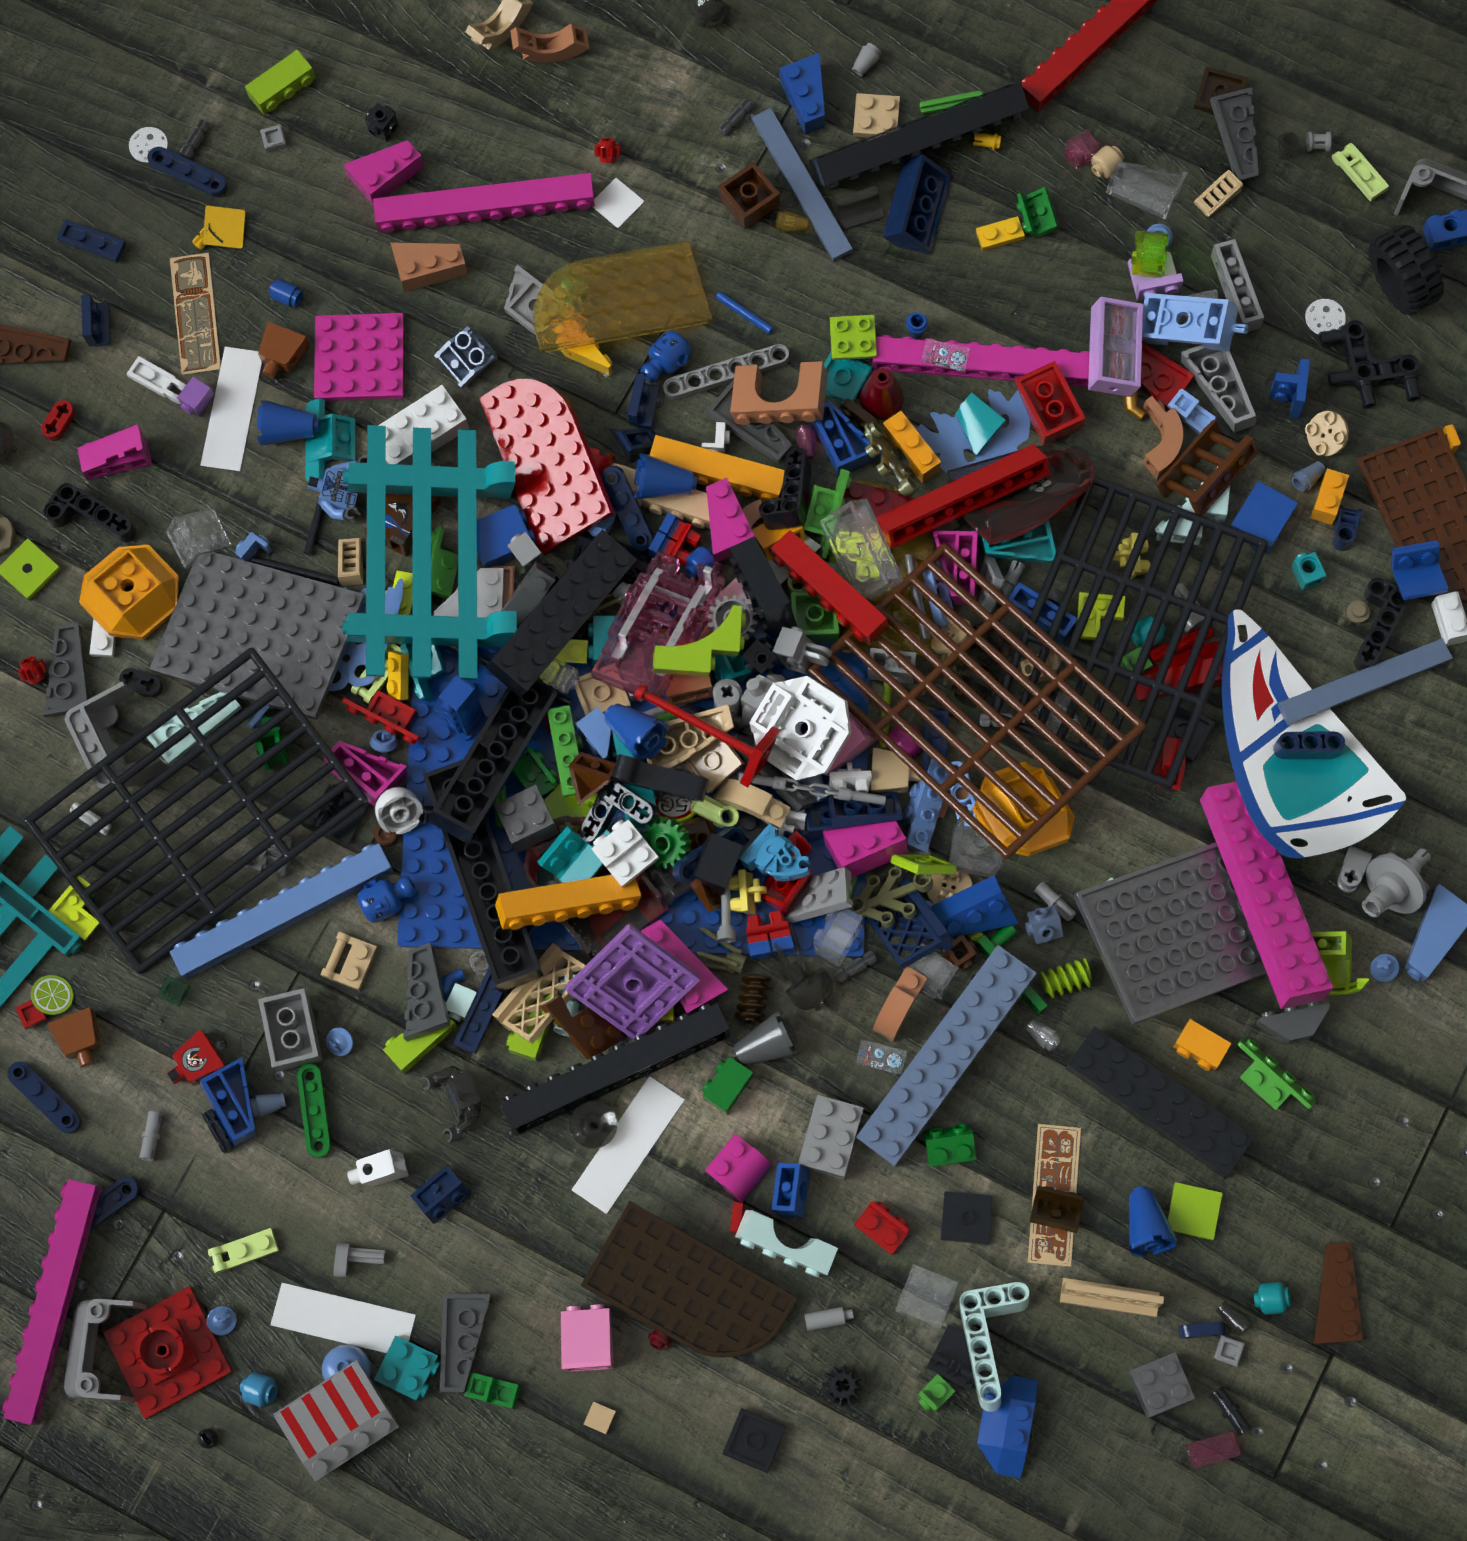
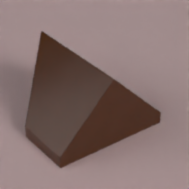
M580 752L569 764L579 806L613 779L612 776L616 763Z

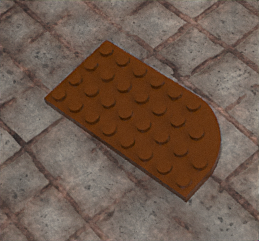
M1441 428L1432 429L1357 458L1356 464L1396 547L1438 540L1440 545L1438 562L1448 585V592L1436 595L1458 591L1461 602L1467 603V481Z

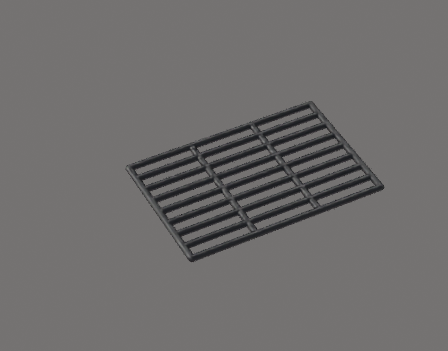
M1089 475L1086 482H1088L1093 475ZM1094 475L1092 486L1077 501L1029 618L1037 624L1061 564L1065 563L1075 567L1047 634L1055 641L1083 571L1096 575L1068 646L1056 643L1074 659L1084 662V668L1088 672L1092 673L1094 667L1107 671L1102 684L1109 691L1116 675L1128 679L1129 682L1121 699L1127 707H1129L1137 684L1151 688L1139 717L1146 725L1159 692L1173 697L1145 768L1141 769L1131 765L1143 732L1128 745L1122 761L1115 758L1108 764L1110 767L1171 789L1225 655L1229 616L1217 612V609L1244 542L1257 546V549L1232 611L1243 610L1268 542L1260 537ZM1094 485L1107 491L1079 559L1067 555L1066 552ZM1115 493L1127 497L1128 500L1101 566L1098 567L1087 561ZM1138 501L1150 507L1123 573L1119 575L1109 571V568L1135 504ZM1159 509L1170 513L1171 516L1143 583L1130 579ZM1183 518L1191 521L1192 525L1164 592L1152 587L1178 520ZM1202 525L1214 530L1188 597L1185 600L1173 594ZM1222 534H1226L1236 539L1209 607L1206 608L1195 602ZM1107 579L1118 585L1090 654H1086L1076 650L1104 580ZM1126 587L1138 591L1139 595L1110 663L1099 659L1098 656ZM1149 595L1161 600L1135 667L1133 671L1120 667V664ZM1169 604L1183 609L1154 680L1141 674ZM1193 612L1204 616V620L1177 688L1163 682L1190 614ZM1214 620L1225 624L1226 627L1199 696H1195L1185 692ZM1025 627L1020 641L1026 646L1029 642L1042 646L1038 657L1046 663L1051 650ZM1015 650L1011 663L1016 668L1019 667L1023 655L1018 650ZM1063 661L1059 665L1057 674L1068 666ZM1035 666L1033 667L1029 679L1035 685H1037L1041 671ZM1006 672L1001 685L1009 691L1014 678ZM1081 677L1078 680L1075 691L1082 696L1087 682ZM1057 688L1048 697L1055 702L1060 689ZM1024 689L1020 699L1024 706L1032 697V694L1027 689ZM1099 693L1093 707L1101 713L1106 700ZM997 694L992 707L1000 714L1005 700ZM1070 700L1066 713L1072 719L1078 705ZM1185 701L1195 706L1168 775L1165 778L1154 774L1153 771L1180 703ZM1043 705L1038 719L1046 724L1051 711ZM1116 711L1112 724L1118 730L1124 719V716L1119 711ZM1000 714V715H1001L1003 718H1005L1007 721H1009V720L1011 719V718L1008 717V716H1005V715H1003V714ZM1089 716L1084 730L1092 736L1097 722ZM1021 722L1015 727L1018 731L1049 742L1031 725ZM1061 722L1056 735L1077 754L1095 761L1101 759L1092 749L1087 748L1088 745L1081 739L1078 744L1065 739L1069 728ZM1109 733L1103 744L1107 751L1113 747L1115 739Z
M249 648L25 817L24 824L138 974H142L170 953L169 951L173 950L176 944L186 941L368 802V798L254 648ZM251 659L259 669L191 720L184 710L187 706ZM265 677L272 686V689L208 738H205L198 727ZM277 696L281 698L287 707L219 757L212 747L216 742ZM293 714L300 723V726L237 774L233 775L226 764ZM177 715L184 725L183 728L119 776L115 774L110 767L112 763ZM305 733L309 735L315 744L247 794L240 782ZM191 734L198 743L196 747L131 795L124 786L125 782L187 735ZM321 751L328 760V763L265 811L261 812L254 801ZM205 752L212 764L147 813L143 811L137 802ZM335 770L342 779L340 783L275 831L268 821L269 818L331 771ZM219 771L226 780L224 784L162 831H158L152 823L153 819L215 772ZM100 772H103L110 781L109 784L44 833L35 823L38 819ZM349 788L356 797V800L293 848L289 849L281 838ZM233 789L240 799L237 803L175 850L171 848L165 840ZM115 790L124 800L121 804L60 850L56 851L49 841L51 838ZM130 808L138 820L71 870L63 858ZM244 808L249 810L254 817L253 820L190 868H186L180 860L182 855ZM261 826L268 837L201 888L193 876ZM144 827L152 837L150 840L88 887L84 888L77 878L79 875ZM158 845L166 857L99 907L91 895ZM272 845L277 847L282 854L281 857L218 905H214L207 896L210 892ZM172 864L180 874L178 877L116 924H111L105 916L107 912ZM186 882L194 894L127 944L119 932ZM200 901L208 911L206 914L143 962L139 961L133 953L135 949Z

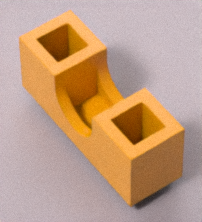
M902 411L883 422L884 436L892 446L902 450L908 459L909 468L922 484L940 472V459Z

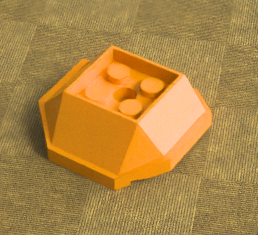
M150 545L118 547L84 575L79 603L109 636L145 640L171 618L179 598L180 578ZM127 586H134L131 591H124Z
M1025 761L1019 763L1057 799L1062 796L1053 778L1046 775L1043 768L1034 767ZM1010 767L995 771L1001 779L1040 815L1051 806ZM986 776L984 777L980 791L1025 831L1034 821ZM977 800L975 801L972 811L978 821L1008 847L1017 837ZM1068 804L1015 854L1031 856L1067 843L1075 817Z

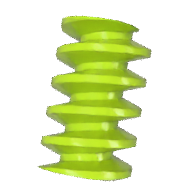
M1085 958L1083 959V965L1080 961L1075 960L1074 968L1070 963H1066L1065 971L1060 965L1057 966L1056 974L1051 968L1047 969V976L1043 971L1039 972L1043 989L1052 999L1055 998V991L1064 996V988H1067L1070 993H1073L1074 985L1079 991L1082 990L1083 982L1088 988L1091 987V972Z

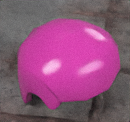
M898 725L894 726L888 734L912 758L919 756L923 750ZM911 725L915 730H917L920 733L917 727Z

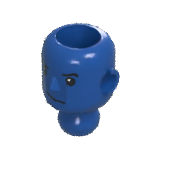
M673 330L666 331L649 348L648 355L651 361L641 367V374L645 375L646 380L654 383L659 380L662 372L666 374L675 373L690 358L692 353L690 344L678 332Z
M409 876L401 877L395 884L388 879H381L379 881L374 879L364 885V888L357 895V900L365 917L370 922L377 923L382 920L386 921L391 916L395 917L396 913L402 908L401 899L412 897L417 891Z

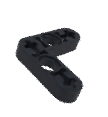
M611 780L601 788L581 826L580 836L584 841L593 843L609 827L618 809L639 823L652 825L658 820V808L623 783ZM612 788L621 794L620 797L613 795ZM632 796L634 798V805L628 809L626 801ZM604 805L607 809L606 815L603 818H601L599 816V810ZM640 809H645V810H647V812L649 813V817L647 818V817H646V814H644L643 812H641V811H639V810H640ZM591 828H592V831L594 832V835H593V836H591V835H592L591 832H590V829H591Z

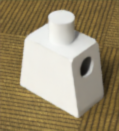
M390 1149L357 1160V1169L350 1170L347 1173L351 1185L361 1182L367 1186H376L409 1176L403 1153Z

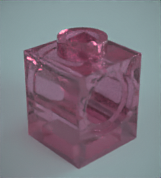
M1086 130L1065 142L1063 154L1066 161L1072 163L1076 169L1091 161L1092 156L1099 151L1100 146L1090 131Z

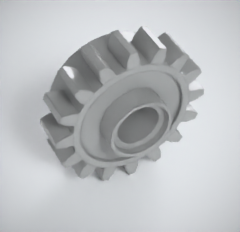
M725 595L722 602L718 599L715 601L716 607L710 606L708 611L711 614L707 615L706 620L711 623L707 625V629H713L714 632L724 622L733 605L742 606V613H746L745 627H741L740 636H744V641L747 642L749 639L747 634L753 635L755 631L751 627H756L757 621L753 620L756 612H751L752 604L747 605L744 603L745 598L738 600L736 595H733L732 599H728Z

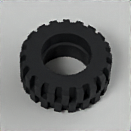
M1398 225L1371 241L1368 253L1370 254L1369 261L1372 264L1371 268L1375 273V278L1380 284L1383 293L1386 294L1387 299L1400 313L1413 315L1441 299L1444 293V283L1442 282L1443 277L1439 270L1440 267L1426 241L1422 239V236L1413 227Z

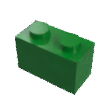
M731 1057L719 1063L715 1070L718 1074L713 1081L709 1079L702 1089L704 1092L702 1095L703 1099L726 1115L753 1078L752 1071Z

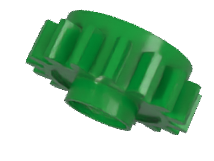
M668 816L658 818L654 824L646 825L645 827L648 831L641 834L660 858L656 861V867L662 865L664 869L674 867L678 860L691 851L689 849V843H691L688 836L689 831H686L683 827L684 823H678L675 817L671 819Z

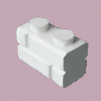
M1458 591L1436 596L1431 605L1441 637L1446 646L1466 642L1467 618Z

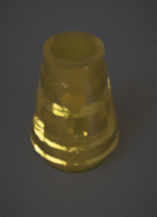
M783 210V212L778 211L776 229H780L781 232L807 231L808 218L787 210Z

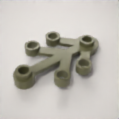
M876 421L866 423L864 425V434L870 440V444L865 447V450L871 458L881 454V463L876 466L878 472L885 477L891 472L892 468L900 481L898 489L905 497L913 495L919 488L910 477V469L898 460L900 453L883 438L885 435L884 430Z
M895 866L889 870V876L883 886L879 876L871 875L868 877L867 884L861 895L851 898L853 906L846 908V911L852 919H862L866 916L880 921L885 928L893 926L895 919L889 911L880 912L873 909L879 905L903 913L906 919H912L917 915L914 904L903 903L895 899L918 890L921 892L930 891L934 884L931 874H915L912 883L894 890L892 888L895 883L902 881L904 878L900 867ZM880 889L876 897L870 898L873 891Z

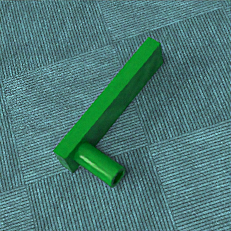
M1012 925L1005 926L990 939L985 935L977 941L976 947L988 959L997 945L1002 947L1017 934V931ZM1031 986L1022 995L1024 1001L1038 1016L1046 1010L1048 1005Z

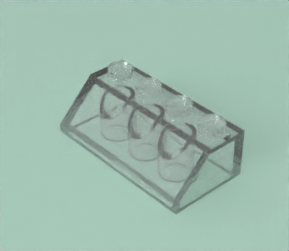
M868 499L852 500L819 521L844 579L865 599L889 591L904 581Z

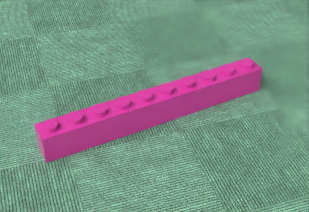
M591 173L373 198L375 223L378 232L391 233L394 230L400 229L414 230L417 227L425 226L434 228L442 224L457 225L460 222L468 221L477 223L485 219L500 220L503 217L510 216L519 218L527 214L543 215L546 212L553 211L562 213L570 209L586 210L595 206Z
M881 335L876 337L877 355L876 358H873L872 370L885 368L892 372L1014 381L1055 361L1068 386L1088 387L1090 351L1076 353L1067 349L1051 351L1043 347L1026 349L1024 346L1004 347L1001 344L989 346L978 342L964 344L955 340L938 342L930 338L915 340L912 337H903L901 339L893 338L889 335ZM933 346H936L933 357L934 361L931 362L929 361V358L931 357L929 353L932 354ZM941 348H945L948 350V356L940 357L938 351ZM955 352H961L965 355L966 361L960 367L953 366L950 362V356ZM938 359L947 360L948 364L936 365L935 362Z
M70 1179L62 1187V1204L55 1213L54 1220L57 1221L56 1226L48 1238L50 1248L48 1255L45 1254L42 1260V1268L44 1270L42 1277L37 1280L35 1292H37L35 1302H32L29 1308V1316L31 1318L29 1325L24 1328L22 1334L24 1343L22 1350H19L16 1356V1364H18L16 1373L12 1374L10 1378L9 1398L5 1399L2 1411L5 1412L3 1417L5 1419L29 1425H38L102 1187Z

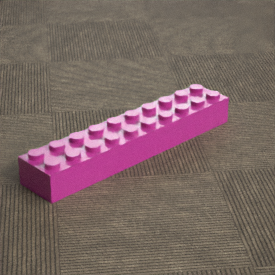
M1237 782L1207 787L1200 802L1280 1008L1284 1009L1325 1000L1332 991L1333 986L1279 851L1256 828L1243 802Z

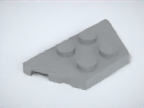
M519 265L515 267L513 282L509 288V296L506 299L504 310L517 322L539 338L551 333L550 331L570 317H573L576 322L582 319V314Z
M846 867L813 876L785 916V919L790 923H795L852 907L853 900L849 898V893L852 892V885L850 884L852 879L851 872Z

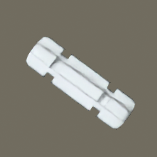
M75 802L70 808V812H72L81 804ZM90 810L79 817L90 826L101 819V817ZM108 824L99 832L107 835L112 825Z

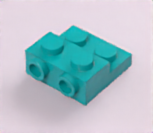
M395 1335L374 1380L418 1401L420 1397L424 1398L430 1387L427 1384L430 1375L435 1376L441 1362H438V1355Z

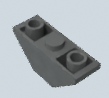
M1321 1001L1308 1003V1007L1299 1009L1298 1006L1286 1008L1284 1013L1276 1014L1275 1011H1269L1261 1014L1262 1017L1256 1022L1257 1027L1285 1044L1309 1040L1328 1012L1330 1004H1322Z

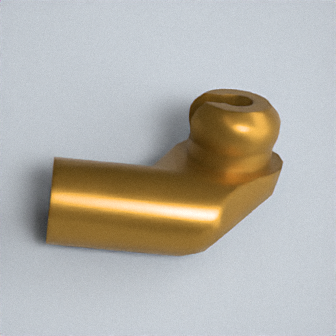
M1138 391L1131 397L1123 396L1125 411L1139 421H1142L1147 412L1137 406Z

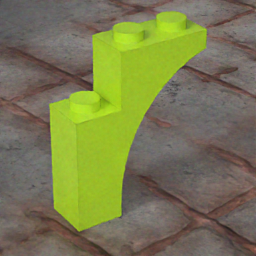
M733 605L724 622L714 632L699 641L681 646H655L653 673L708 677L710 670L714 671L715 657L711 656V654L738 656L740 650L744 649V636L740 635L741 627H745L746 613H742V606Z

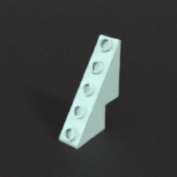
M1230 486L1203 515L1204 517L1217 522H1225ZM1187 497L1185 499L1187 502L1182 507L1180 505L1177 506L1195 513ZM1179 518L1170 542L1184 543L1192 522ZM1163 520L1155 528L1157 532L1156 540H1161L1168 521L1165 522ZM1202 525L1200 527L1194 545H1199L1201 541L1203 529Z

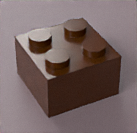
M754 162L718 186L720 200L744 229H747L780 206L779 192Z

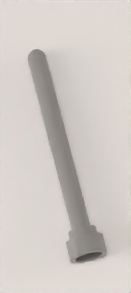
M729 886L725 896L721 895L722 926L717 931V942L733 943L736 941V931L731 926Z

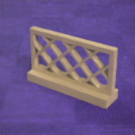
M553 943L538 960L544 976L516 986L492 1014L504 1028L513 1031L531 1044L534 1043L554 1019L549 1013L542 1015L541 1006L558 996V990L565 989V985L573 979V973L582 970L586 966L563 952ZM567 975V981L558 983L559 977ZM566 991L562 995L565 1004L572 997V995ZM552 993L551 999L543 1001V995ZM536 1011V1017L528 1019V1013ZM522 1017V1022L517 1023V1021ZM535 1025L533 1031L528 1035L527 1027Z
M1063 1278L1059 1303L1156 1318L1158 1308L1163 1305L1164 1297L1159 1296L1160 1292Z

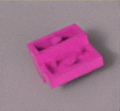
M734 1134L705 1169V1172L743 1203L770 1170L772 1164L754 1147H751L737 1134Z

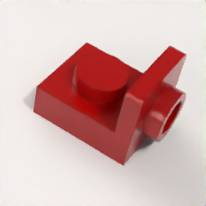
M739 1202L733 1203L730 1233L734 1234V1238H736L735 1235L746 1211L743 1209V1203Z

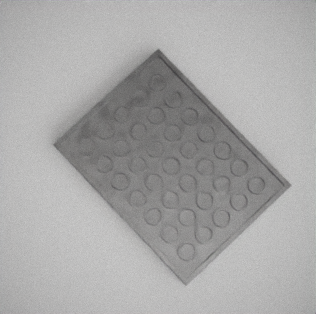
M200 548L149 670L152 673L200 686L247 649L254 648L307 718L317 720L348 644L346 642V634H342V620L347 619L348 613H360L366 597L359 592ZM250 659L211 688V690L227 694L259 669ZM264 677L238 698L255 702L270 691L272 686ZM279 696L267 704L280 710L287 707Z
M1216 842L1076 892L1073 895L1132 1025L1267 974Z

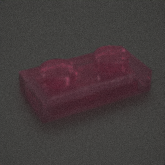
M1234 1431L1185 1445L1193 1469L1241 1455Z

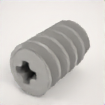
M723 679L717 682L713 688L715 708L729 705L732 718L741 713L743 707L740 702L742 696L740 685L732 679Z

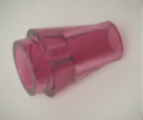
M802 425L796 427L794 435L799 448L805 450L808 459L814 458L816 430H814V426Z

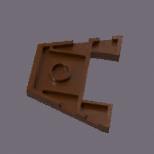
M556 996L541 1006L545 1013H549L555 1019L553 1022L559 1028L562 1027L569 1035L568 1039L586 1059L602 1053L626 1037L624 1032L587 1006L571 1016L562 996Z

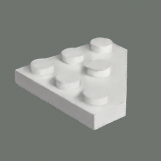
M480 568L477 571V617L486 618L488 615L500 612L503 609L504 568ZM458 590L434 611V616L458 617Z

